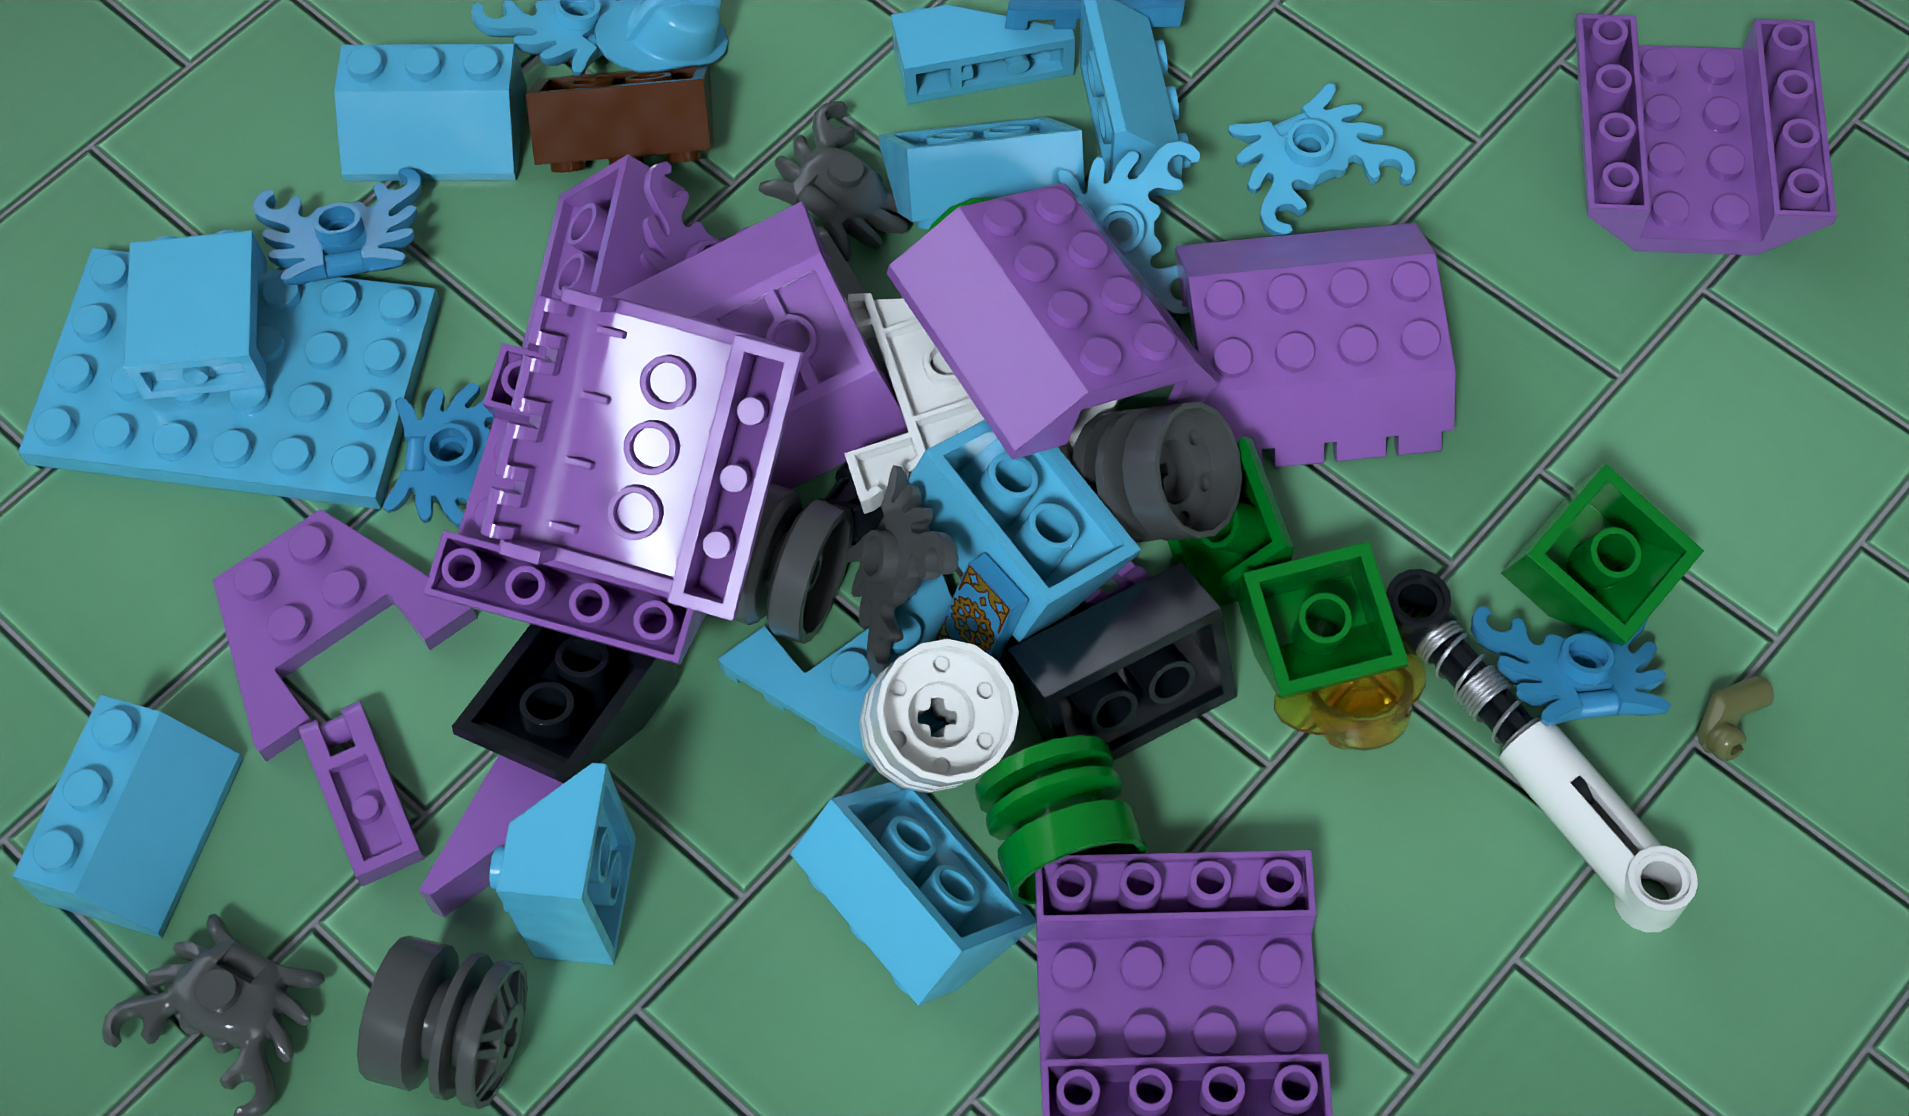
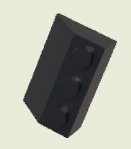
M1182 562L1008 649L1019 693L1043 741L1046 742L1056 738L1077 735L1099 737L1108 744L1113 761L1237 697L1221 607Z

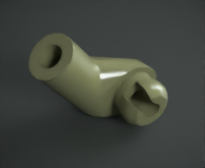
M1754 676L1720 689L1711 696L1697 732L1699 743L1706 753H1714L1715 757L1722 761L1733 760L1742 753L1744 749L1741 744L1746 742V736L1741 729L1736 728L1740 718L1768 707L1774 701L1773 688L1766 678Z

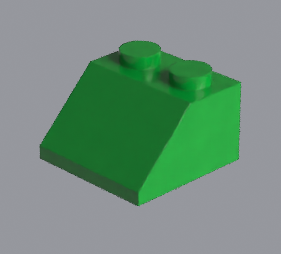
M1604 464L1571 491L1501 574L1549 617L1581 630L1591 631L1598 637L1623 646L1634 636L1704 550L1613 469Z
M1369 541L1242 573L1236 594L1238 605L1254 656L1279 700L1408 667L1409 661Z

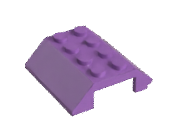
M1064 183L958 207L888 267V277L1012 460L1066 445L1078 416L1083 409L1172 384L1175 385L1165 405L1200 401L1204 403L1207 395L1220 383L1198 351L1189 343L1190 340L1164 305L1156 299V294L1133 263L1125 256V252L1105 225Z
M1416 223L1175 247L1182 306H1189L1194 347L1220 381L1219 385L1207 395L1204 403L1218 410L1231 427L1236 441L1243 436L1252 438L1262 466V449L1271 448L1274 468L1324 463V443L1333 442V454L1336 462L1386 457V437L1394 436V446L1397 455L1442 451V431L1454 430L1455 364L1436 253Z
M562 286L559 299L538 294L527 342L547 347L545 358L523 355L511 404L512 409L531 414L529 424L507 421L495 475L515 480L513 490L491 487L480 533L491 538L501 539L499 544V554L536 565L556 560L669 593L668 603L731 621L735 620L804 353L753 334L629 300Z

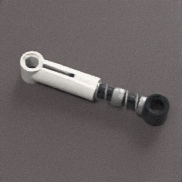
M1409 569L1397 574L1389 583L1386 594L1406 655H1418L1424 661V664H1434L1436 666V678L1447 679L1454 687L1453 698H1456L1460 705H1463V709H1466L1469 716L1473 717V721L1484 722L1492 731V743L1504 745L1502 754L1499 757L1501 764L1613 892L1615 908L1622 920L1632 928L1646 933L1661 932L1670 928L1691 902L1697 890V873L1691 861L1680 851L1663 846L1557 725L1545 726L1541 723V718L1533 719L1521 705L1523 701L1520 699L1516 700L1510 693L1512 684H1508L1509 680H1505V676L1499 673L1495 665L1487 666L1482 661L1485 659L1486 654L1478 656L1465 641L1467 633H1463V628H1460V625L1457 624L1458 617L1450 609V590L1440 577L1423 569ZM1404 606H1414L1423 610L1428 617L1413 618L1406 615L1401 608ZM1651 879L1659 882L1667 890L1669 900H1659L1650 896L1644 890L1641 880Z

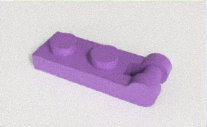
M357 701L343 707V715L323 724H320L318 719L299 726L298 729L355 877L363 887L424 860L425 857L376 739L371 721L362 702ZM353 739L354 747L333 755L331 748Z

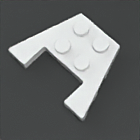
M871 293L848 294L847 303L865 340L870 338H876L908 430L905 434L844 453L863 512L866 514L881 506L893 465L902 467L907 479H909L925 450L985 419L903 298L873 300Z

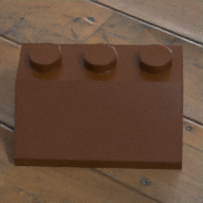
M709 64L661 72L638 73L635 71L585 74L581 77L573 75L539 78L525 94L535 165L550 164L551 172L563 173L583 170L586 168L585 161L608 159L609 165L628 154L644 163L643 156L666 154L668 162H690L701 159V151L711 150L713 145Z

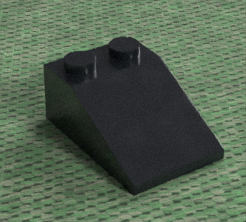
M530 624L452 725L453 734L561 783H565L591 763H601L646 726L676 683L675 663Z

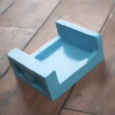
M222 230L209 235L180 238L162 236L150 241L130 242L123 368L143 399L266 387V364L256 347L258 275L267 273V259L252 230Z

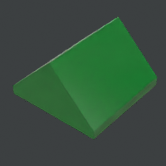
M1246 436L1236 441L1240 451L1242 483L1239 503L1229 524L1215 536L1167 540L1175 564L1182 562L1219 606L1237 602L1236 594L1242 573L1291 561L1294 551L1292 541L1252 438Z

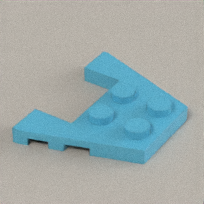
M943 574L933 580H923L917 593L895 609L896 621L903 632L904 638L897 643H891V663L921 643L937 641L935 639L936 634L952 601ZM765 626L718 658L720 670L726 677L738 684L742 681L764 695V699L782 711L788 709L814 725L817 732L874 766L863 749L859 728L864 695L877 678L870 671L867 660L869 628L806 673L799 668ZM932 707L918 716L919 724L929 725L932 737L935 732L945 727L944 719L933 717Z

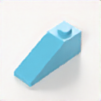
M952 5L915 8L908 12L891 14L894 54L906 104L1074 75L1075 36L1073 29H1054L1053 25L1028 21L1027 30L1005 29L1006 16Z

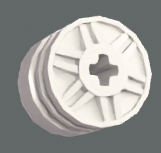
M943 639L919 644L897 658L877 676L864 695L859 728L863 749L880 774L901 788L932 793L954 789L978 777L999 763L1014 740L1019 710L1014 685L995 658L976 645ZM930 707H932L933 717L944 719L945 727L935 732L933 737L931 736L929 725L918 723V716Z

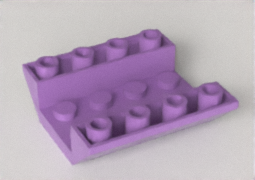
M1576 15L1575 37L1586 211L1588 217L1634 251L1758 255L1834 224L1837 212L1814 21L1755 19L1742 49L1638 45L1636 15Z
M803 201L612 296L753 334L804 353L771 478V483L793 489L846 463L847 460L844 453L908 432L891 381L886 372L880 371L827 262L831 257Z
M502 343L483 402L484 407L494 416L458 534L443 530L423 594L680 665L707 613L668 603L669 593L556 560L536 565L499 554L501 539L491 538L480 533L491 487L513 490L515 480L495 475L507 421L529 424L531 414L511 408L523 355L545 358L546 355Z
M1311 850L1067 855L1035 872L1042 1116H1333L1328 1054H1321L1311 939L1312 929L1317 917Z

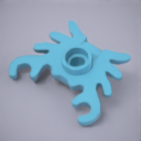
M505 0L503 3L504 16L498 19L486 16L483 11L484 5L476 3L472 5L471 20L475 27L487 36L499 38L513 37V44L517 50L531 55L540 54V61L548 66H558L572 60V73L574 76L581 77L586 69L603 55L596 44L594 33L599 17L610 7L632 0H540L536 2V14L532 16L525 14L513 1Z
M1328 83L1323 86L1312 100L1302 106L1300 114L1273 125L1271 121L1229 125L1228 133L1233 138L1245 143H1252L1237 155L1236 164L1244 167L1260 162L1252 170L1247 185L1248 191L1255 194L1259 192L1262 184L1268 179L1272 183L1262 203L1260 222L1264 230L1272 236L1292 235L1293 231L1290 224L1282 223L1276 219L1275 215L1277 213L1288 211L1297 217H1301L1306 212V202L1294 190H1312L1315 186L1330 179L1340 178L1345 175L1347 167L1353 163L1363 168L1367 180L1372 185L1379 181L1381 174L1379 169L1383 166L1394 167L1401 172L1399 181L1401 185H1411L1416 171L1415 164L1406 151L1393 146L1364 142L1382 139L1383 129L1380 126L1365 122L1348 123L1362 113L1361 105H1342L1326 110L1336 92L1335 84Z
M1183 141L1167 143L1156 152L1144 171L1137 178L1129 180L1127 175L1139 158L1138 153L1130 151L1117 164L1112 178L1107 184L1103 183L1105 172L1104 160L1097 157L1093 161L1089 172L1088 190L1085 194H1082L1078 181L1069 171L1061 169L1058 172L1060 183H1064L1105 225L1125 252V256L1133 263L1156 294V299L1172 313H1189V306H1182V300L1174 298L1171 294V284L1178 278L1177 265L1157 269L1150 264L1151 257L1161 250L1162 245L1155 237V220L1161 212L1160 207L1150 201L1148 195L1154 189L1181 191L1183 188L1182 181L1169 174L1168 163L1176 156H1184L1191 163L1199 162V151L1193 145Z

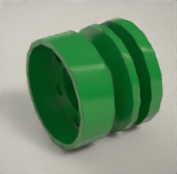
M1077 735L1056 738L1027 747L1001 760L987 770L975 785L976 798L980 809L987 813L986 826L989 834L999 840H1005L998 848V860L1012 899L1021 904H1036L1035 872L1067 855L1146 854L1147 846L1132 807L1124 801L1115 800L1121 794L1122 780L1119 773L1112 769L1113 757L1108 744L1099 737Z

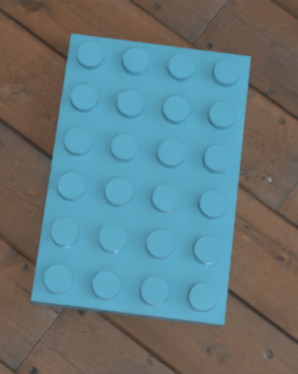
M99 248L91 249L18 454L27 465L381 509L404 430L401 418L395 407V400L401 397L407 399L410 404L412 402L440 305V298L436 288L344 277L321 279L306 284L288 285L280 279L281 273L285 270L267 268V273L258 275L256 347L266 364V387L143 399L123 368L129 252Z

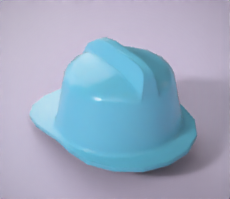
M632 0L617 4L607 9L599 17L594 30L596 44L608 60L621 68L638 73L661 72L715 63L724 55L728 44L725 29L720 23L719 11L721 0Z

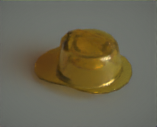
M1406 653L1409 665L1405 668L1281 700L1275 695L1274 712L1281 722L1291 728L1309 734L1323 735L1329 744L1339 749L1362 751L1379 749L1393 743L1404 734L1411 720L1412 704L1420 698L1426 686L1425 669L1415 657Z

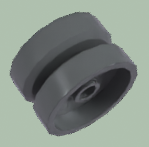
M770 482L735 621L752 625L758 623L767 615L768 625L773 634L801 644L810 642L827 618L843 580L848 563L846 551L851 547L853 540L854 516L851 509L822 499L812 501L803 509L797 491Z

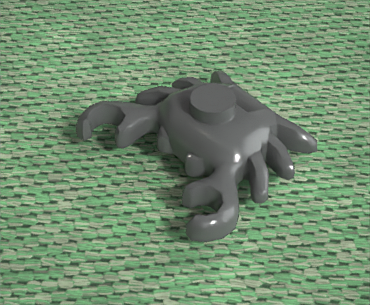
M833 101L822 104L814 112L812 130L816 149L811 151L807 145L806 138L803 135H796L793 140V149L798 165L785 156L776 157L775 166L786 181L781 179L764 181L759 185V192L780 199L792 206L803 201L808 211L824 223V229L828 232L846 262H849L852 257L850 238L847 234L867 246L880 248L883 240L874 229L886 233L903 234L907 232L908 222L905 219L892 215L899 213L893 193L884 187L882 176L879 173H875L857 155L840 149L854 140L855 130L850 125L836 128L828 123V120L833 117L844 118L848 111V107L844 102Z
M895 465L891 469L887 489L881 504L884 516L877 529L869 531L859 542L846 551V560L848 562L860 561L851 594L853 597L862 596L859 625L862 628H869L867 660L870 671L876 677L891 664V643H897L904 638L903 632L896 621L895 609L917 593L923 580H933L941 574L953 573L958 567L959 560L957 546L953 538L946 533L930 530L928 525L933 520V511L931 508L920 507L922 498L919 487L909 485L903 468Z
M212 914L208 917L207 927L216 945L213 948H207L196 942L181 941L175 943L173 950L176 954L191 962L185 965H164L150 970L146 975V983L148 985L156 987L171 984L167 991L160 994L128 998L115 1004L105 1016L102 1027L103 1040L107 1045L116 1048L122 1042L120 1037L122 1025L131 1018H140L143 1022L142 1038L148 1044H154L158 1040L168 1018L175 1013L180 1014V1028L187 1035L202 1033L212 1039V1044L218 1053L224 1054L234 1048L240 1049L238 1059L224 1073L220 1083L225 1089L233 1090L242 1082L253 1083L255 1086L253 1099L243 1106L236 1107L233 1115L262 1116L269 1110L275 1098V1082L265 1050L268 1040H273L277 1056L284 1063L292 1060L294 1056L291 1036L283 1025L280 1015L284 1013L298 1025L307 1026L311 1022V1017L307 1010L297 999L289 995L286 990L288 987L296 989L319 987L325 982L324 975L320 972L285 967L242 945L234 939L223 920L216 914Z

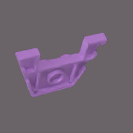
M321 509L213 579L253 743L266 762L301 739L298 727L311 722L308 715L282 681L285 676L391 605H395L429 650L477 619L473 608L423 594L428 579L426 574Z

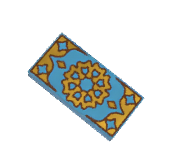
M984 553L968 562L935 639L937 641L951 639L976 645L999 662L1029 600L995 561Z

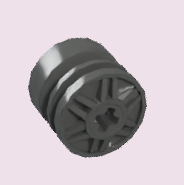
M1201 401L1099 413L1083 426L1074 444L1071 464L1135 542H1148L1160 539L1165 541L1197 539L1215 536L1229 524L1239 503L1242 483L1239 448L1231 427L1218 410Z
M410 935L400 937L384 957L366 999L358 1037L357 1059L359 1073L368 1081L407 1091L419 1088L428 1077L429 1089L435 1098L446 1101L457 1096V1099L465 1106L476 1109L488 1106L498 1093L508 1073L520 1040L528 993L527 971L522 963L507 959L496 961L494 964L489 955L475 953L469 955L459 967L458 954L453 946Z

